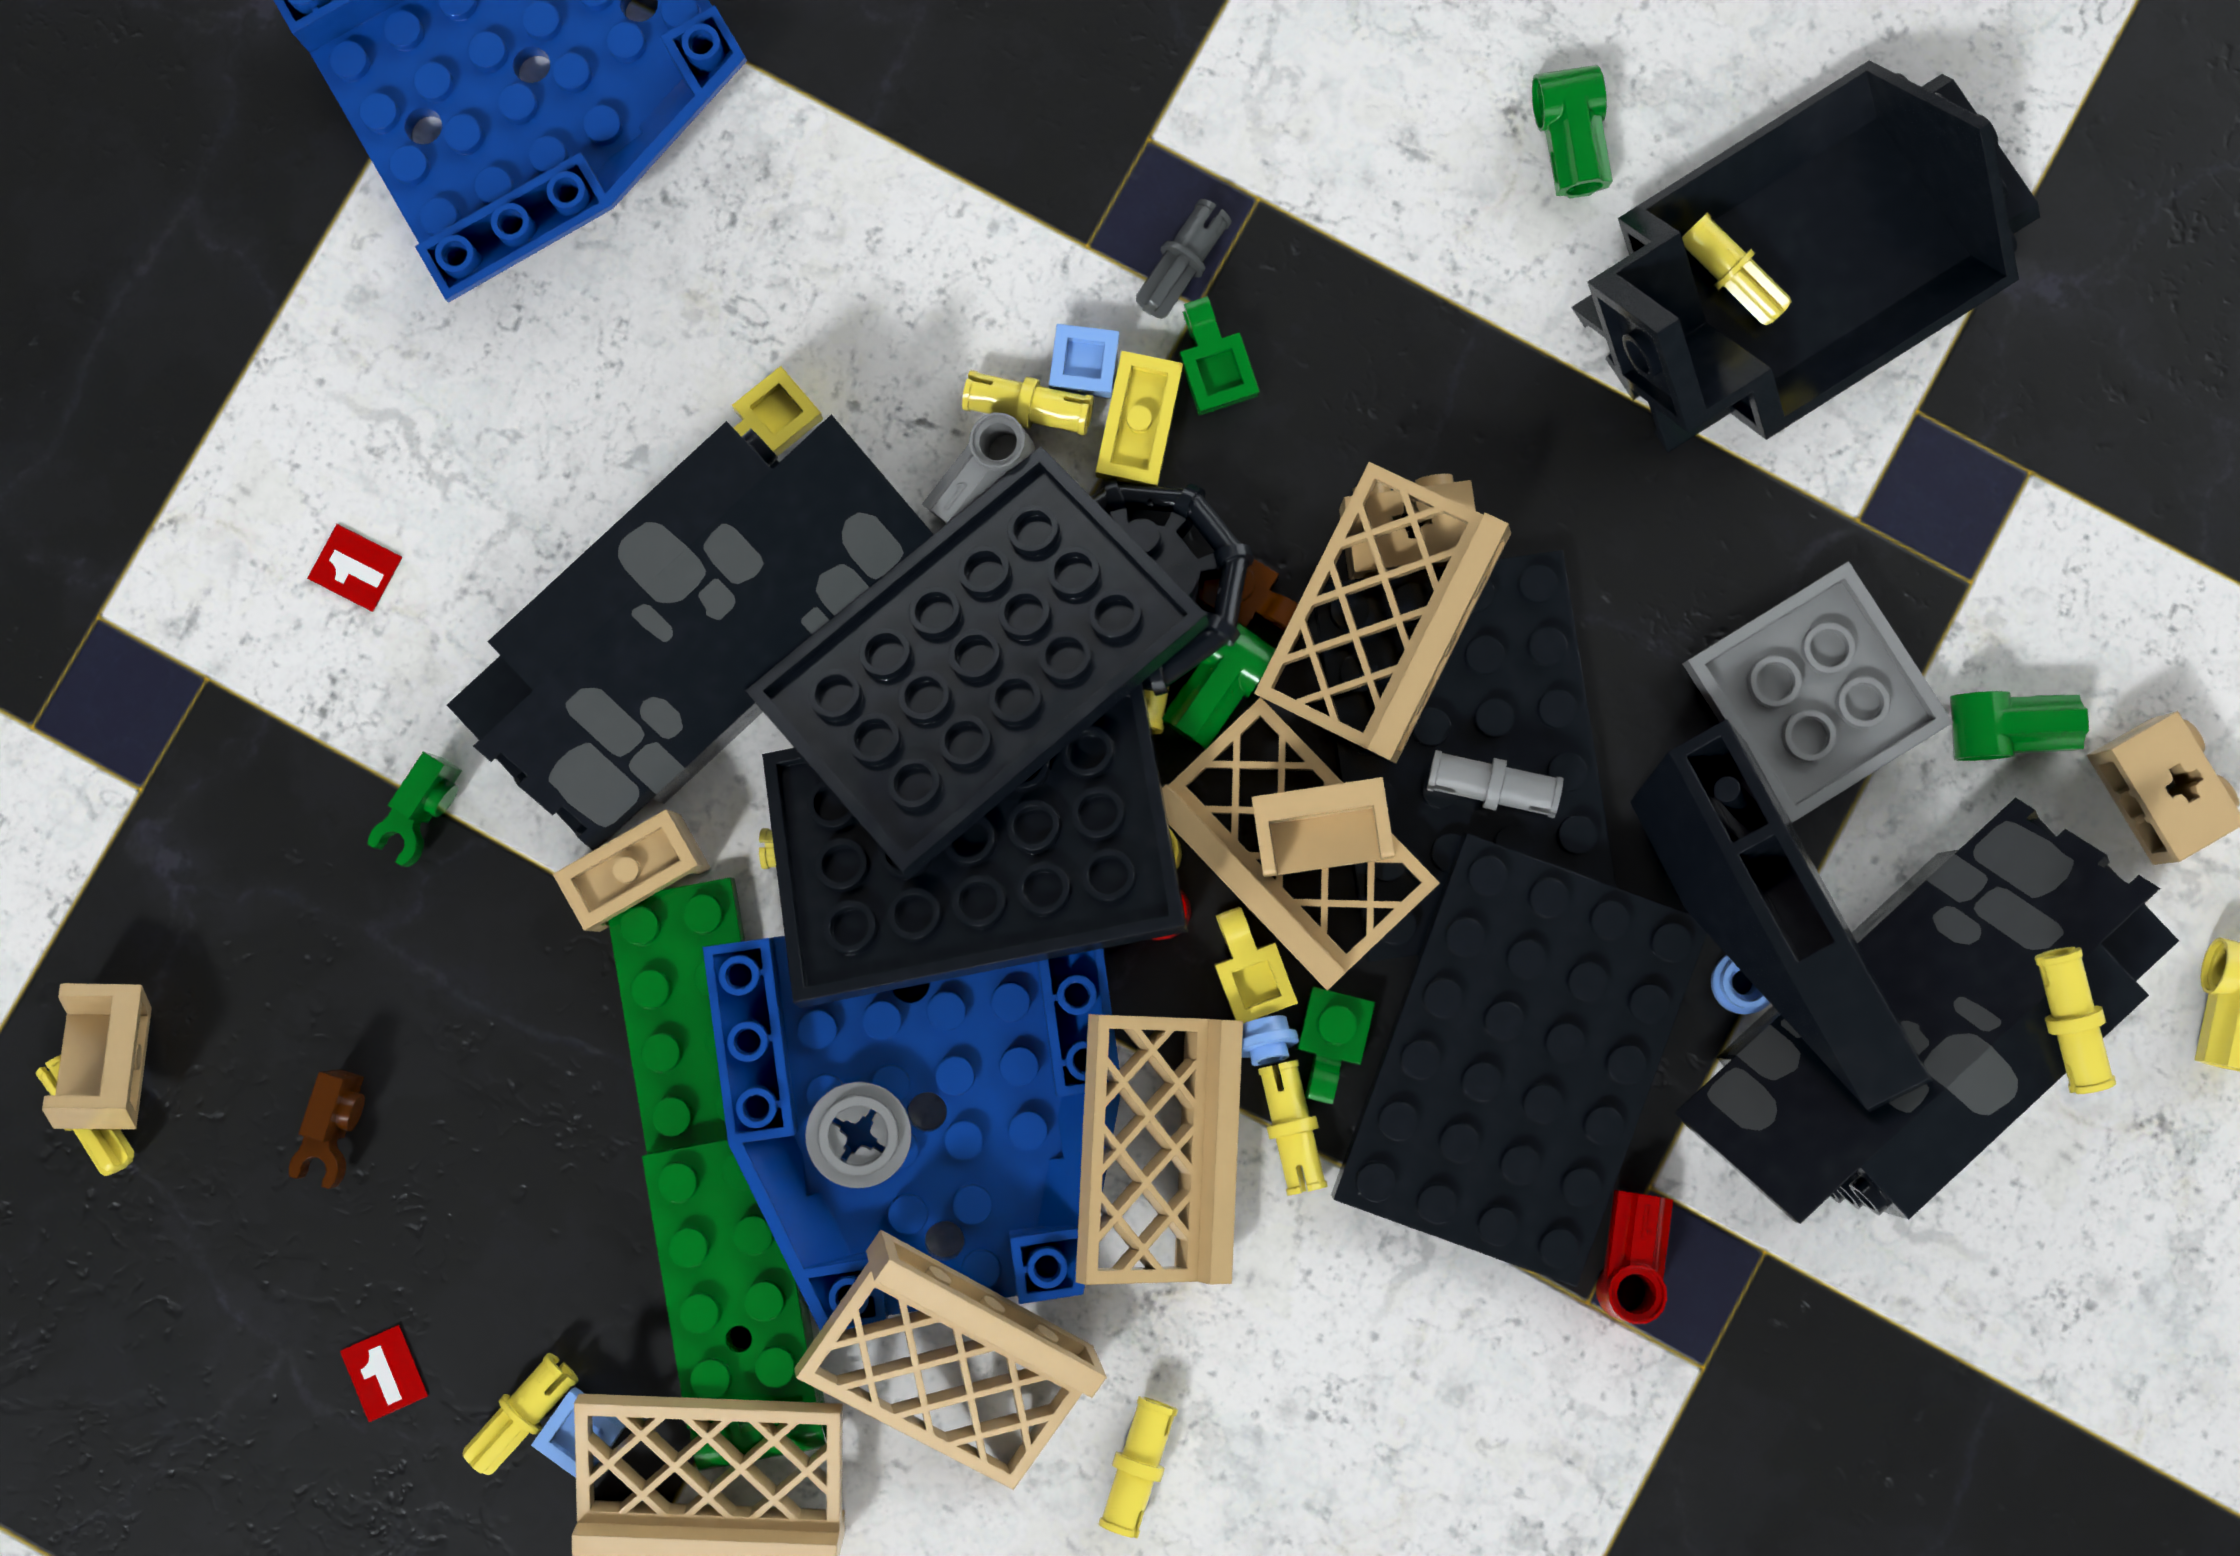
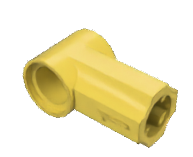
M2220 937L2210 944L2201 967V986L2204 992L2208 993L2195 1061L2240 1072V942Z

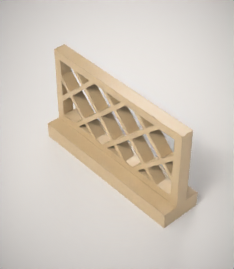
M1368 462L1254 694L1396 764L1511 535L1509 523L1487 513L1483 515ZM1376 482L1401 493L1408 516L1372 529L1364 506ZM1410 498L1431 508L1415 513ZM1446 514L1467 524L1455 548L1432 556L1429 555L1419 526L1420 522ZM1360 516L1364 532L1350 536ZM1412 526L1423 559L1386 571L1375 538ZM1368 541L1379 574L1343 587L1336 566L1342 551ZM1449 560L1438 581L1433 565ZM1426 568L1434 590L1427 606L1401 615L1390 581ZM1331 575L1336 590L1321 595ZM1383 584L1393 618L1358 630L1347 596ZM1339 599L1350 633L1315 645L1307 623L1314 607ZM1420 618L1409 639L1404 624ZM1397 626L1405 649L1398 664L1372 673L1361 639ZM1302 633L1307 648L1292 653ZM1353 642L1365 676L1329 688L1318 654ZM1310 657L1321 691L1295 700L1274 689L1287 664ZM1391 676L1380 697L1376 681ZM1368 684L1375 710L1362 733L1340 721L1332 696ZM1324 699L1329 716L1307 705Z
M1260 697L1169 785L1166 784L1162 788L1168 824L1326 990H1329L1440 882L1393 834L1395 857L1366 862L1368 863L1367 901L1328 900L1329 868L1322 869L1321 900L1293 899L1283 888V875L1276 876V880L1272 876H1263L1262 865L1257 861L1261 860L1260 852H1248L1239 842V814L1254 815L1253 807L1239 806L1240 769L1278 770V793L1285 792V770L1313 771L1324 782V786L1343 782ZM1260 717L1279 735L1278 762L1241 761V735ZM1233 744V761H1215ZM1286 744L1304 762H1286ZM1206 769H1233L1232 806H1204L1187 787ZM1213 814H1232L1231 833ZM1375 863H1402L1421 884L1402 902L1374 901ZM1301 906L1321 907V926ZM1328 907L1367 908L1366 936L1347 954L1327 934ZM1374 908L1393 909L1373 928Z
M1088 1014L1076 1283L1084 1285L1201 1282L1210 1285L1232 1284L1243 1021ZM1109 1029H1123L1138 1048L1120 1070L1116 1068L1108 1057ZM1142 1030L1155 1031L1148 1038ZM1174 1031H1185L1184 1061L1173 1071L1158 1052V1049ZM1148 1061L1164 1083L1144 1104L1128 1082ZM1119 1093L1135 1116L1115 1137L1105 1125L1106 1106ZM1174 1095L1182 1105L1181 1126L1170 1137L1154 1116ZM1145 1127L1161 1149L1141 1170L1125 1149ZM1116 1160L1132 1182L1111 1204L1102 1192V1176ZM1172 1161L1179 1170L1178 1191L1167 1203L1151 1182ZM1143 1194L1158 1215L1138 1237L1122 1216L1138 1197ZM1113 1227L1129 1248L1112 1268H1098L1099 1242ZM1169 1227L1176 1236L1174 1266L1162 1267L1148 1249L1165 1229ZM1139 1260L1144 1265V1267L1134 1266Z
M880 1230L866 1250L869 1262L795 1366L796 1378L1014 1490L1080 1396L1085 1394L1093 1398L1107 1378L1094 1346ZM874 1288L898 1299L900 1316L862 1325L859 1309ZM907 1305L915 1308L918 1311L909 1313ZM853 1319L855 1327L846 1329ZM938 1322L952 1328L955 1345L917 1354L912 1329ZM904 1331L910 1356L871 1366L866 1341ZM962 1334L972 1340L963 1342ZM859 1343L863 1369L835 1375L819 1367L831 1350ZM992 1351L1006 1357L1009 1373L971 1382L967 1358ZM959 1360L964 1385L926 1395L921 1370ZM1016 1363L1025 1367V1369L1017 1370ZM909 1373L914 1374L918 1397L893 1404L878 1397L875 1382ZM1049 1380L1062 1387L1050 1404L1028 1410L1024 1409L1021 1386ZM868 1384L869 1392L861 1389L859 1386ZM1012 1389L1017 1413L980 1422L975 1399ZM967 1401L972 1425L946 1432L932 1425L931 1410ZM922 1413L923 1420L914 1415ZM1034 1425L1032 1430L1029 1432L1028 1427ZM1020 1429L1022 1444L1007 1464L986 1453L983 1439ZM975 1441L977 1448L969 1445L968 1443Z
M578 1394L574 1402L577 1524L572 1533V1556H840L845 1535V1510H842V1403ZM592 1416L616 1417L632 1433L612 1450L593 1432ZM665 1419H682L698 1436L681 1451L677 1452L654 1429ZM732 1421L749 1422L764 1438L746 1454H742L720 1431ZM798 1424L827 1425V1443L811 1457L805 1454L786 1436ZM640 1441L666 1463L648 1480L640 1476L622 1459ZM707 1443L731 1465L712 1483L687 1461ZM773 1446L797 1467L778 1485L773 1483L753 1464ZM593 1455L600 1461L595 1466L593 1464ZM826 1460L827 1473L819 1467ZM608 1469L633 1491L624 1501L594 1500V1482ZM676 1472L699 1495L688 1504L670 1503L655 1488L672 1473ZM741 1474L764 1497L754 1506H735L721 1491ZM808 1477L827 1495L826 1509L800 1508L786 1494Z

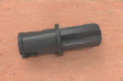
M1206 199L1198 200L1194 210L1173 241H1165L1162 244L1160 251L1163 256L1136 294V302L1147 314L1159 319L1167 317L1193 277H1201L1205 272L1203 262L1232 222L1230 216L1221 209L1208 227L1204 228L1205 221L1216 207L1215 203Z

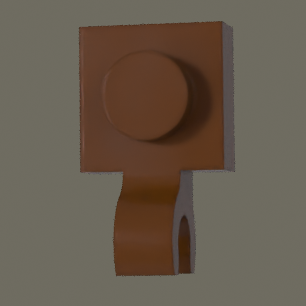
M1255 559L1252 565L1247 568L1238 623L1248 629L1255 616L1284 633L1298 603L1271 591L1279 579V573ZM1219 579L1204 581L1203 591L1200 588L1198 603L1213 612Z
M341 1069L320 1071L318 1073L298 1134L304 1136L299 1150L290 1161L289 1177L295 1179L306 1177L310 1162L316 1157L321 1159L326 1167L321 1187L330 1189L337 1187L342 1182L346 1173V1161L338 1148L337 1141L345 1137L346 1131H352L360 1119L365 1102L364 1095L359 1093L364 1079L363 1076Z

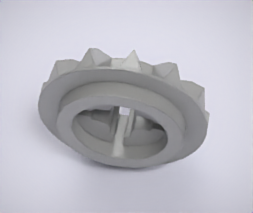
M862 1081L847 1083L827 1092L814 1106L807 1121L806 1146L811 1161L827 1179L844 1187L866 1188L884 1182L901 1167L907 1157L911 1144V1125L905 1107L886 1088ZM870 1109L876 1111L872 1118L873 1124L871 1125L870 1133L877 1138V1143L885 1147L883 1151L874 1146L870 1148L866 1145H861L857 1148L856 1152H851L847 1160L843 1159L842 1155L846 1150L844 1145L848 1136L840 1130V1125L833 1122L834 1118L836 1117L842 1122L847 1120L850 1123L856 1124L862 1116H867Z

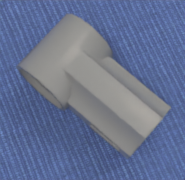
M993 412L983 416L974 424L967 447L922 505L947 524L1036 450L1033 440L1014 417L1006 413ZM1013 435L1017 438L1016 448L1008 458L1002 460L990 459V447L998 437Z

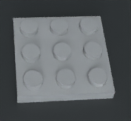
M1849 561L1682 663L1718 721L1721 723L1728 719L1747 742L1791 823L1953 723Z

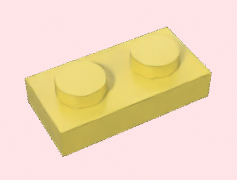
M1121 351L1095 471L1097 478L1106 480L1117 478L1122 483L1158 486L1183 372V363Z

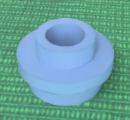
M1727 955L1723 956L1716 963L1711 975V988L1718 1003L1726 1010L1736 1014H1753L1766 1008L1770 1002L1753 983L1749 992L1744 995L1735 991L1732 980L1740 969Z
M1283 1015L1268 1016L1243 1024L1242 1058H1250L1253 1066H1264L1289 1058L1288 1048L1299 1042L1297 1031L1289 1029L1287 1017Z

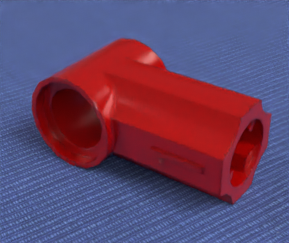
M1614 1190L1604 1271L1599 1275L1596 1284V1298L1601 1308L1609 1316L1632 1324H1647L1657 1319L1664 1311L1668 1298L1667 1287L1663 1279L1673 1199ZM1635 1274L1644 1285L1645 1295L1642 1303L1637 1308L1626 1311L1620 1305L1617 1290L1620 1282L1625 1277Z

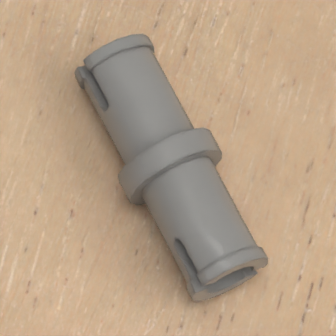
M1435 750L1426 790L1432 792L1435 790L1483 801L1482 808L1496 810L1498 805H1503L1555 818L1564 778H1554L1506 767L1507 760L1493 758L1492 764L1444 754L1442 751Z

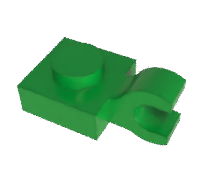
M1208 296L1185 303V311L1182 313L1195 347L1181 351L1179 358L1181 363H1183V370L1198 415L1200 416L1258 397L1260 391L1240 332L1221 337Z
M423 751L387 805L392 810L371 831L368 845L382 850L387 844L388 839L392 835L399 833L403 837L404 848L395 862L404 867H410L415 864L421 857L424 848V841L420 832L421 823L428 824L432 816L437 818L449 808L457 795L458 785L454 783L462 770L442 757Z
M1311 987L1296 1048L1299 1051L1315 1054L1305 1091L1306 1099L1333 1104L1341 1062L1361 1065L1375 1002Z

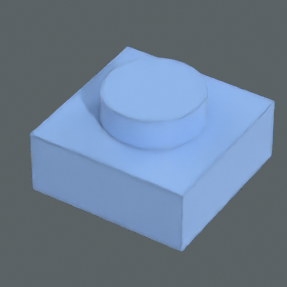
M1057 324L1049 388L1080 395L1088 394L1094 397L1111 398L1119 345V331Z
M576 1387L567 1393L531 1444L532 1447L575 1478L574 1402L578 1394H585ZM592 1416L593 1432L611 1448L626 1426L616 1417ZM593 1455V1464L595 1466L600 1461Z

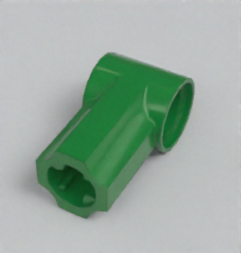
M1598 65L1535 74L1532 80L1533 113L1539 131H1545L1556 196H1566L1569 199L1590 196L1597 191L1609 188L1613 180L1603 128L1607 99L1601 68Z
M1237 623V630L1241 635L1234 646L1225 645L1201 662L1186 685L1184 684L1162 718L1163 722L1176 733L1203 750H1206L1211 745L1244 696L1250 697L1259 684L1276 648L1239 623Z
M1986 691L1950 696L1951 720L1953 721L1954 760L1956 761L1994 760L2014 757L2015 753L2076 751L2084 749L2085 737L2089 732L2088 709L2084 707L2080 695L2011 697L2010 692Z

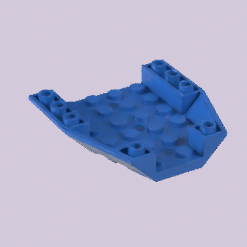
M273 0L292 34L311 54L419 242L415 248L448 303L614 209L747 62L744 53L715 5L712 6L709 0H657L658 6L654 15L640 22L626 17V9L632 0ZM534 56H542L550 60L549 72L542 80L528 83L520 79V68L527 59ZM426 117L441 119L442 130L437 139L428 144L413 142V129L421 119Z
M785 936L703 947L728 1145L819 1330L823 1328L869 1262L866 1250L880 1230L1005 1298L1018 1296L1019 1304L1084 1294L1085 1285L1075 1281L1088 1014L1112 1015L1103 949L930 982L926 995L914 1002L903 1001L895 995L893 990L799 1008L793 1003ZM1109 1029L1108 1057L1116 1068L1120 1070L1114 1029ZM862 1081L886 1088L905 1107L911 1125V1144L905 1161L890 1178L871 1187L849 1188L830 1181L818 1171L808 1154L805 1134L811 1111L827 1092L840 1085ZM921 1093H934L946 1105V1117L935 1128H920L910 1119L908 1112L909 1104L915 1096ZM1119 1093L1106 1106L1105 1125L1112 1134H1114L1120 1102ZM870 1109L867 1116H862L856 1124L850 1123L847 1120L842 1122L836 1117L834 1118L833 1122L840 1125V1130L848 1136L844 1145L846 1150L842 1155L843 1159L847 1160L851 1152H856L857 1148L861 1145H866L870 1148L874 1146L883 1151L885 1147L877 1143V1138L870 1133L871 1125L873 1124L872 1118L876 1111ZM1106 1171L1102 1176V1192L1106 1177ZM947 1221L954 1223L963 1233V1245L952 1256H937L929 1250L926 1244L925 1237L928 1230L938 1222ZM877 1288L873 1289L859 1309L862 1325L888 1319L889 1315L901 1314L898 1299ZM907 1305L908 1312L918 1311L915 1308ZM853 1319L846 1329L855 1327Z

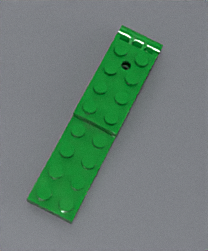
M729 877L661 890L608 920L647 1151V1154L642 1156L681 1395L684 1398L825 1403L823 1392L797 1379L794 1370L814 1340L808 1305L728 1145L703 947L745 941L735 879ZM735 1326H743L750 1331L752 1342L749 1347H741L735 1343L732 1335ZM732 1421L720 1431L742 1454H746L764 1438L749 1422ZM686 1424L687 1429H690V1437L692 1441L695 1437L698 1436V1434L688 1424ZM798 1424L786 1436L803 1452L820 1449L827 1443V1425ZM708 1443L693 1455L699 1471L730 1466ZM773 1446L758 1460L783 1456V1454Z

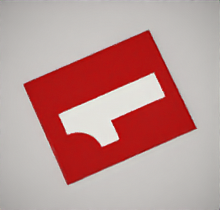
M336 524L307 579L373 612L402 557Z
M399 1325L340 1351L368 1422H372L428 1397Z

